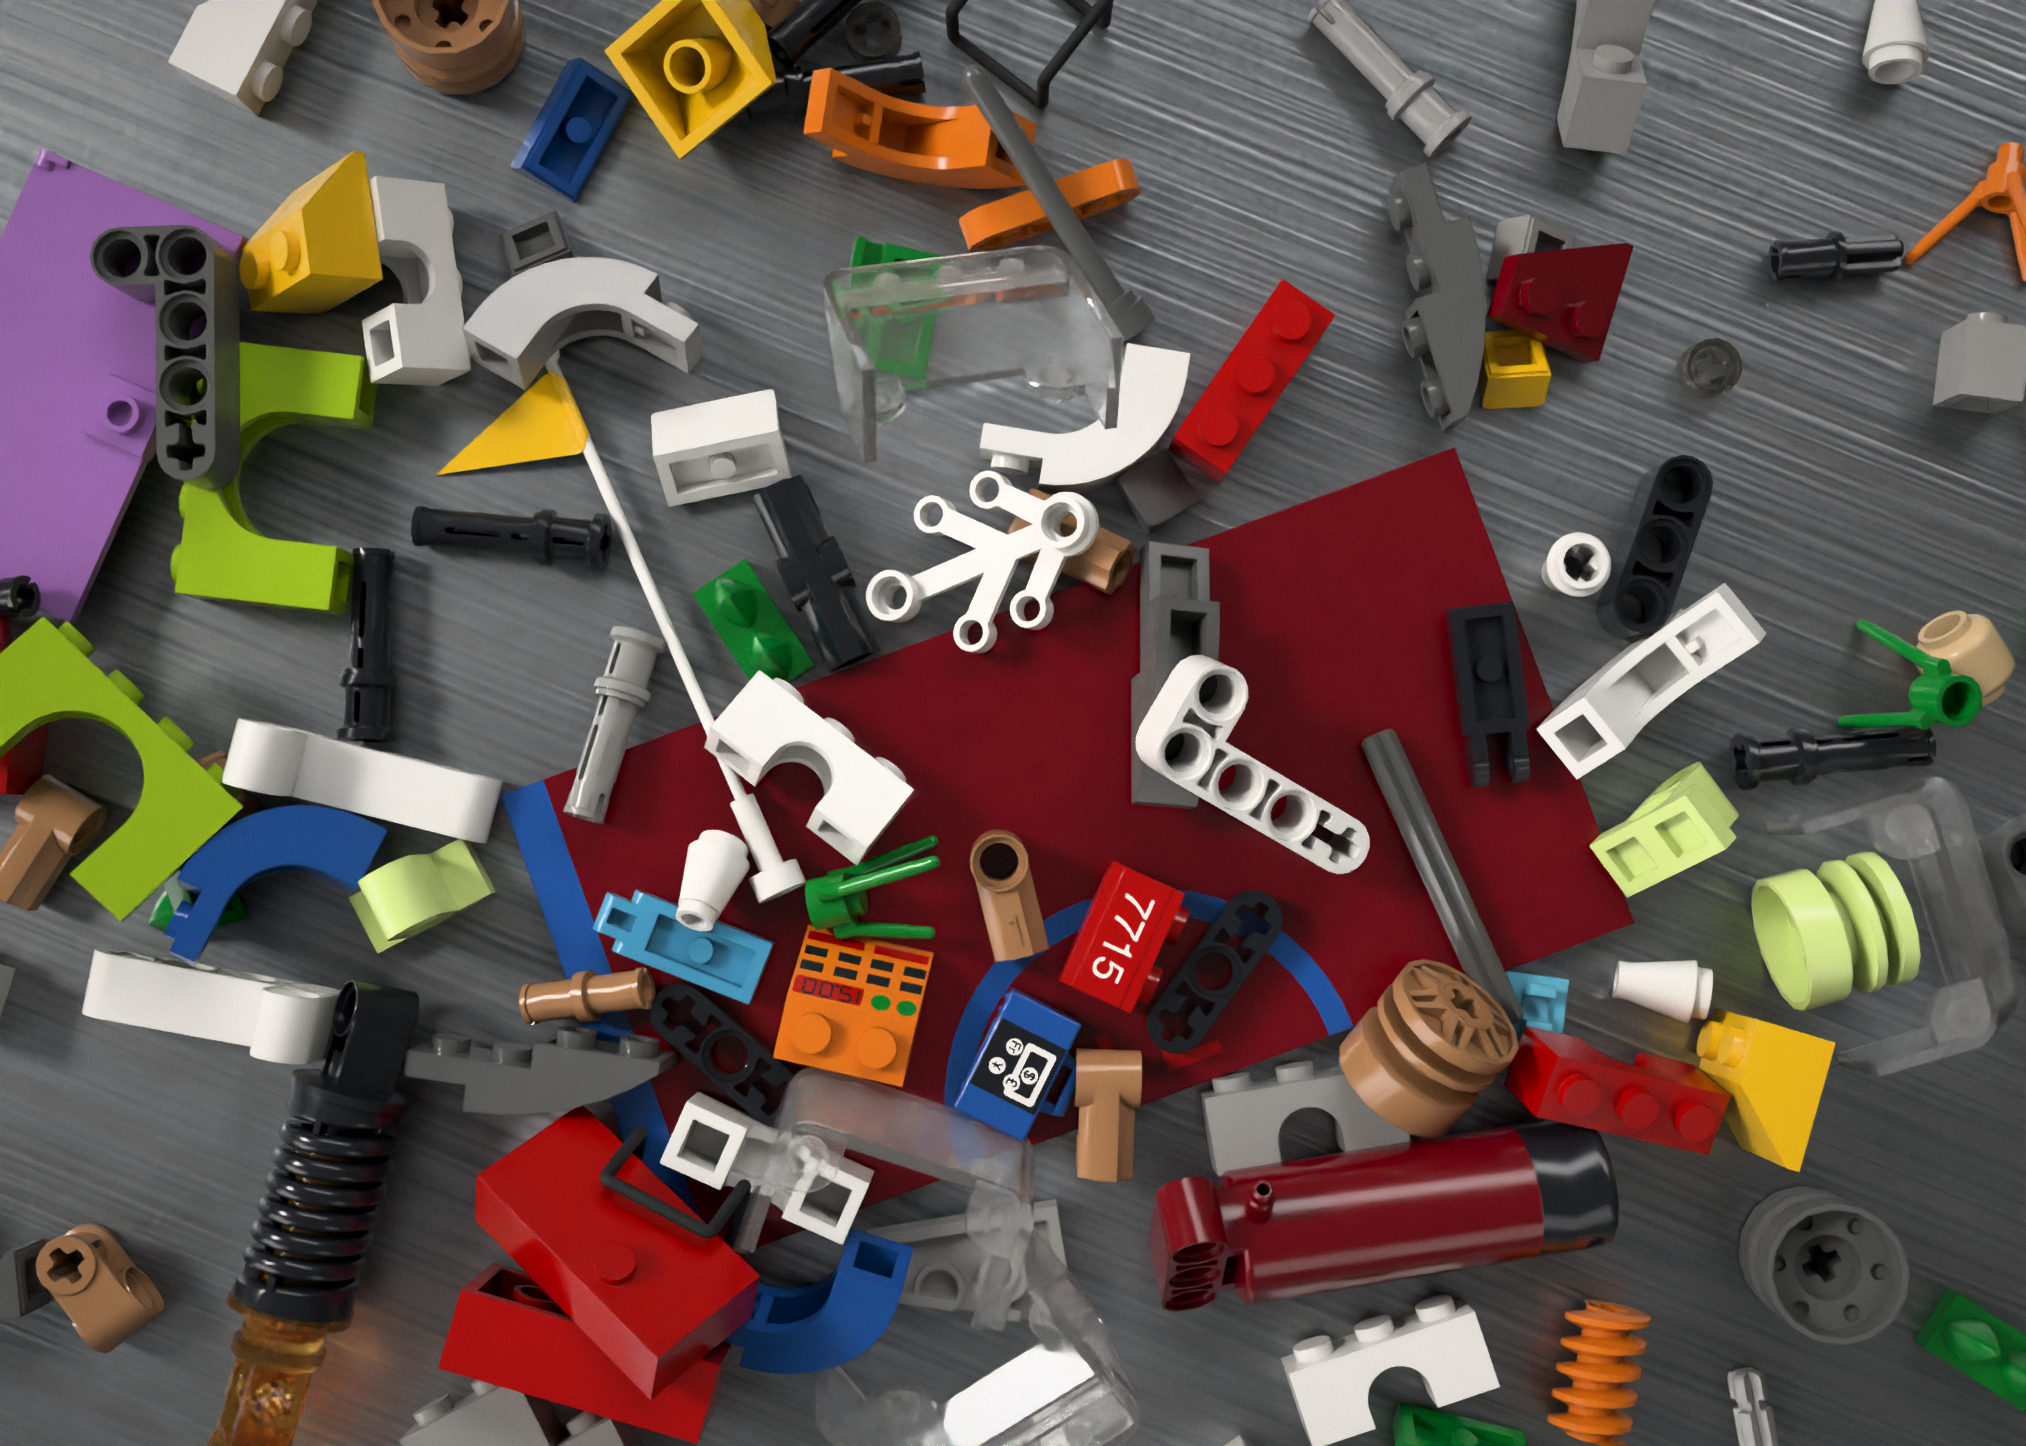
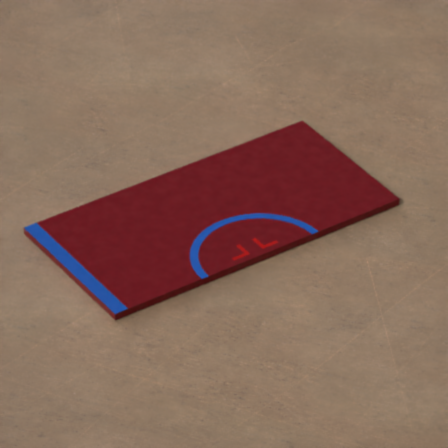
M1455 447L1185 545L1209 548L1210 601L1220 602L1218 661L1238 670L1244 676L1248 685L1247 704L1226 742L1354 817L1366 827L1370 837V848L1367 857L1358 868L1349 873L1336 874L1323 869L1199 797L1198 805L1194 809L1132 804L1131 679L1140 673V562L1133 564L1124 584L1119 586L1112 595L1086 583L1051 594L1050 599L1054 606L1053 618L1046 627L1040 630H1031L1018 626L1012 620L1010 610L996 614L993 622L997 629V639L993 647L987 652L978 654L962 650L955 643L952 630L795 688L802 695L805 706L822 719L828 717L843 724L854 736L857 746L874 759L882 757L896 765L906 778L905 783L914 789L903 809L860 862L933 835L938 839V845L935 848L889 866L893 867L913 860L937 856L940 859L938 868L867 889L868 913L857 916V920L860 922L930 926L936 931V935L932 939L868 937L934 952L903 1087L787 1061L806 1080L809 1088V1100L800 1118L793 1124L781 1129L874 1170L871 1182L858 1210L1078 1129L1079 1107H1074V1097L1064 1117L1039 1111L1023 1142L954 1107L955 1092L960 1091L961 1082L965 1081L967 1073L995 1017L999 1013L998 1008L1005 1001L1004 994L1013 987L1079 1020L1081 1028L1068 1052L1074 1058L1076 1048L1140 1050L1142 1054L1140 1106L1355 1027L1370 1008L1378 1006L1377 1001L1387 987L1395 981L1408 962L1427 959L1444 963L1465 974L1362 749V741L1365 738L1382 730L1392 729L1396 732L1505 971L1634 924L1623 891L1589 847L1601 833L1580 778L1576 779L1536 730L1554 709L1516 608L1515 614L1530 729L1526 730L1528 759L1530 761L1529 780L1519 783L1511 782L1505 765V733L1486 735L1488 758L1491 766L1489 785L1476 788L1471 786L1465 758L1466 737L1461 738L1445 611L1452 608L1512 602L1513 600ZM1038 600L1026 603L1024 607L1025 618L1027 621H1032L1040 612ZM976 622L968 630V640L972 645L978 643L982 638L983 629L981 624ZM701 722L625 750L609 799L604 824L589 822L563 813L576 777L577 767L501 795L567 980L572 979V976L580 971L593 970L598 975L633 971L636 968L644 967V969H649L653 976L655 996L662 989L673 983L689 982L612 951L616 939L592 928L607 892L632 900L635 890L638 889L678 904L688 846L693 841L698 840L703 831H724L738 837L747 845L730 806V803L735 801L717 757L704 748L707 734ZM797 762L781 763L771 768L755 787L739 775L746 794H754L783 862L797 859L806 881L827 876L828 871L855 865L806 827L815 807L824 797L822 781L815 771ZM1235 765L1226 768L1221 774L1218 781L1219 791L1228 788L1234 781L1236 775ZM1286 795L1278 799L1273 805L1271 821L1280 817L1287 805ZM1317 823L1311 835L1328 843L1332 839L1333 832ZM992 829H1004L1013 832L1022 840L1026 848L1050 947L1032 956L999 962L994 960L975 879L970 867V852L974 842L981 834ZM994 843L988 846L982 852L980 858L983 870L995 877H1003L1010 874L1018 861L1015 850L1004 843ZM749 849L746 859L750 864V868L717 920L773 941L775 945L751 1004L748 1005L705 987L702 988L769 1047L775 1050L787 993L808 925H812L807 910L805 884L787 894L759 904L749 879L760 872ZM1110 860L1185 893L1180 906L1190 910L1184 928L1175 945L1164 941L1154 962V965L1163 969L1149 1003L1146 1005L1137 1001L1131 1014L1069 986L1058 979V974ZM1243 890H1257L1268 894L1278 903L1283 917L1282 928L1275 941L1198 1045L1187 1052L1178 1054L1169 1053L1157 1047L1149 1037L1145 1026L1146 1012L1150 1004L1231 896ZM1260 902L1253 908L1241 905L1235 913L1242 920L1238 931L1230 938L1222 928L1215 936L1214 941L1228 945L1244 961L1251 952V949L1239 945V943L1250 930L1263 933L1266 930L1268 924L1261 917L1262 912L1265 910L1264 905ZM1210 952L1203 955L1195 967V976L1198 983L1202 987L1212 990L1226 985L1232 973L1230 961L1224 954L1218 952ZM1185 980L1181 982L1175 992L1185 995L1187 1000L1175 1013L1165 1008L1158 1017L1165 1025L1161 1036L1169 1039L1174 1033L1181 1034L1183 1037L1189 1034L1192 1027L1189 1026L1185 1018L1195 1003L1202 1009L1203 1013L1207 1012L1213 1003L1195 994ZM689 996L679 1002L670 997L666 1003L672 1010L671 1016L667 1019L672 1026L677 1027L681 1023L687 1022L700 1033L690 1040V1043L697 1050L700 1049L705 1037L722 1025L713 1015L709 1024L705 1027L691 1014V1010L696 1003ZM642 1008L603 1013L598 1021L582 1023L583 1027L597 1030V1039L620 1043L621 1036L642 1035L659 1039V1049L677 1051L655 1031L650 1019V1009L643 1010ZM724 1036L715 1042L712 1049V1058L716 1066L721 1070L737 1072L743 1069L748 1061V1049L741 1039L735 1036ZM679 1053L678 1065L629 1091L610 1097L609 1100L623 1140L625 1141L637 1126H645L648 1130V1136L642 1162L708 1225L735 1187L724 1186L721 1190H718L659 1162L686 1102L697 1092L747 1114L749 1113ZM760 1058L754 1072L738 1085L748 1093L750 1087L756 1081L769 1095L764 1103L768 1110L774 1112L778 1107L782 1106L791 1111L795 1105L790 1101L789 1096L794 1088L786 1081H783L777 1087L767 1082L761 1074L771 1066L763 1058ZM1064 1065L1061 1066L1048 1092L1047 1100L1053 1103L1056 1102L1072 1069ZM750 1192L734 1251L739 1255L806 1229L781 1218L783 1211L779 1207ZM729 1219L717 1234L723 1240L725 1239Z

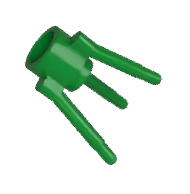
M1866 619L1857 621L1856 626L1858 630L1923 668L1924 674L1917 677L1910 686L1908 697L1913 707L1910 712L1843 715L1838 718V725L1840 727L1880 728L1911 726L1928 730L1934 723L1961 727L1970 723L1981 711L1983 706L1982 692L1979 684L1973 678L1951 672L1948 660L1932 657Z
M933 835L860 862L858 865L828 871L827 876L808 879L805 884V898L809 917L814 928L821 930L833 927L837 940L856 936L901 939L934 938L936 931L930 926L860 922L857 920V916L868 913L867 889L938 868L940 859L937 856H930L889 867L935 848L938 845L937 837Z

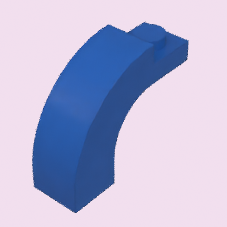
M314 805L276 807L254 813L228 825L212 836L195 852L177 877V886L199 896L195 904L185 900L181 901L163 936L174 940L169 950L170 956L195 967L233 898L244 887L267 875L281 872L303 873L321 879L354 895L359 887L358 881L364 877L388 830L349 812Z
M851 1228L840 1262L829 1276L813 1285L800 1288H778L759 1283L751 1318L728 1336L724 1342L744 1348L739 1367L760 1372L804 1374L823 1371L849 1362L873 1346L891 1323L903 1290L914 1247Z

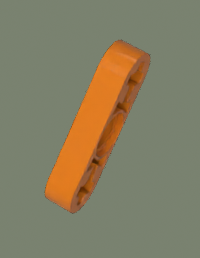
M1126 158L1108 161L1055 180L1079 220L1123 205L1141 193L1130 159ZM1030 189L977 207L959 219V225L968 250L972 254L989 252L1054 229Z

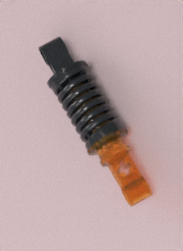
M355 979L347 980L341 988L335 1004L333 1026L320 1069L302 1068L296 1069L292 1073L290 1079L292 1088L287 1101L286 1111L292 1117L300 1120H289L280 1126L278 1134L280 1139L286 1144L280 1145L273 1150L271 1159L278 1168L266 1174L264 1183L270 1193L263 1195L257 1204L258 1211L263 1217L255 1220L250 1228L251 1236L258 1243H252L244 1249L243 1259L246 1263L244 1271L236 1277L231 1292H229L226 1302L228 1306L245 1316L241 1329L233 1335L230 1351L236 1356L228 1379L227 1390L217 1424L207 1446H292L299 1418L304 1409L312 1374L320 1370L324 1364L327 1353L323 1346L326 1338L325 1335L327 1333L342 1332L350 1328L354 1315L353 1307L361 1283L359 1275L364 1270L367 1262L365 1251L371 1246L374 1238L371 1227L379 1220L381 1210L378 1203L384 1199L388 1190L385 1179L391 1175L395 1166L391 1153L399 1148L403 1138L400 1132L402 1124L407 1120L409 1114L414 1111L417 1102L416 1097L396 1087L408 1043L415 1032L418 1022L419 997L416 991Z

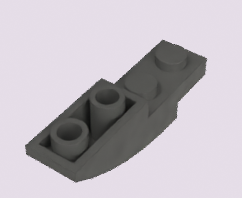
M1423 163L1401 170L1390 188L1392 193L1387 195V207L1395 230H1404L1411 253L1406 255V266L1410 281L1416 291L1423 289L1425 294L1423 297L1416 298L1405 312L1407 320L1401 323L1404 344L1412 358L1419 356L1426 378L1420 385L1424 406L1431 418L1438 416L1442 431L1455 428L1468 416L1478 385L1484 353L1486 323L1485 290L1479 248L1470 215L1445 223L1427 165Z
M1149 541L1140 549V673L1131 679L1132 804L1182 809H1194L1198 805L1199 796L1161 775L1140 759L1136 750V735L1172 670L1181 660L1191 655H1204L1217 661L1219 659L1220 602L1210 601L1209 548ZM1215 675L1207 678L1201 685L1199 691L1201 704L1209 701L1216 692L1217 678ZM1182 733L1175 735L1167 743L1165 748L1166 761L1172 760L1181 752L1184 745Z
M581 1026L558 1027L556 1034L534 1042L533 1047L522 1043L499 1042L493 1044V1049L471 1046L472 1038L466 1035L437 1033L432 1035L430 1042L406 1051L404 1076L465 1085L462 1110L465 1112L495 1115L538 1114L568 1110L600 1102L629 1091L678 1065L679 1052L659 1049L660 1040L649 1036L624 1035L620 1037V1043L597 1039V1030Z

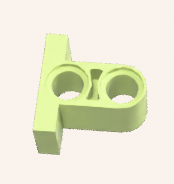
M1696 762L1668 778L1651 793L1626 821L1600 834L1589 847L1628 898L1726 850L1736 839L1735 834L1729 827L1738 818L1739 813L1701 762Z
M457 839L431 854L408 855L374 870L358 881L361 891L348 898L377 954L391 950L497 892L471 842Z

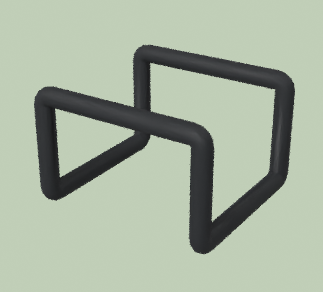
M952 0L948 5L945 14L947 37L953 45L1034 106L1043 109L1049 102L1050 82L1094 25L1100 28H1107L1110 25L1114 0H1097L1093 6L1085 0H1063L1085 17L1038 77L1037 91L959 33L958 14L968 0Z
M637 1126L602 1169L600 1174L602 1184L610 1190L705 1239L715 1237L729 1219L724 1241L735 1250L751 1190V1183L746 1179L740 1180L707 1225L615 1177L632 1153L641 1161L643 1160L648 1130L645 1126Z

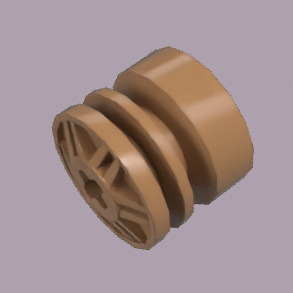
M372 0L381 23L405 69L424 86L445 94H475L497 85L516 66L525 44L524 18L517 0ZM465 17L466 22L463 25L459 24Z
M1427 959L1408 962L1395 981L1387 987L1377 1001L1378 1006L1367 1011L1339 1047L1340 1065L1350 1086L1364 1103L1389 1124L1409 1134L1428 1138L1447 1134L1472 1106L1478 1091L1487 1089L1493 1083L1497 1073L1502 1072L1512 1062L1519 1049L1513 1025L1505 1011L1488 992L1460 971L1444 963Z

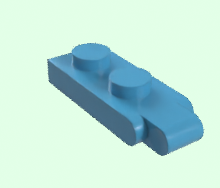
M636 889L632 900L611 892L606 893L592 929L616 939L612 951L749 1005L752 1003L775 942L719 920L715 921L713 929L710 931L690 929L676 919L675 915L679 907L678 904L642 890Z

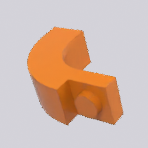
M833 68L813 70L803 134L832 147V158L887 177L932 185L970 189L1027 186L976 105L941 107L913 103L883 94ZM1011 111L1033 145L1036 123Z

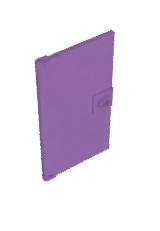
M40 148L0 237V579L20 575L29 576L31 578L29 584L36 582L41 594L39 610L75 624L148 461L152 460L156 451L155 301L135 300L98 278L92 269L90 261L92 245L99 235L112 228L188 225L197 227L228 248L238 263L242 254V248L248 239L73 163L53 151ZM206 251L200 252L193 257L189 265L190 275L202 269L206 262ZM141 253L136 254L128 261L125 269L126 277L136 272L140 266ZM206 315L195 319L190 326V340L196 339L204 332L207 324Z

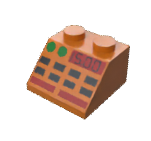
M809 924L787 993L773 1058L903 1087L934 952L863 936L837 940L834 930L828 928L816 930L813 925Z

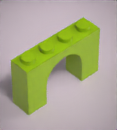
M239 342V471L234 480L222 489L209 491L199 489L187 483H184L179 496V511L184 519L181 544L175 547L171 557V576L176 582L175 593L200 600L348 616L353 581L352 553L337 546L276 540L265 537L252 525L243 509L239 493V479L243 463L251 449L261 438L277 428L291 424L307 423L372 431L378 383H370L367 359L359 355ZM206 378L196 383L198 392L201 394L200 401L207 392ZM204 452L203 455L194 456V457H193V461H194L195 458L204 457V456H205V452Z
M43 616L0 653V758L36 728L65 718H87L105 723L122 733L136 748L143 764L144 785L135 811L112 836L70 873L81 886L123 923L173 877L204 843L224 829L243 811V806L235 799L243 789L222 783L221 779L224 770L216 763L205 771L187 753L195 745L194 742L167 716L156 724L137 705L146 698L145 695L118 669H115L107 677L88 659L96 649L76 628L66 621L57 629Z

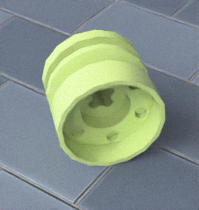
M1860 852L1848 855L1845 861L1830 860L1823 862L1816 876L1808 869H1796L1758 879L1754 885L1751 908L1760 951L1773 982L1782 997L1794 1009L1805 1011L1843 1001L1851 993L1852 985L1861 992L1873 993L1879 991L1884 985L1899 986L1910 983L1918 975L1921 959L1919 935L1910 903L1900 881L1890 866L1875 852Z

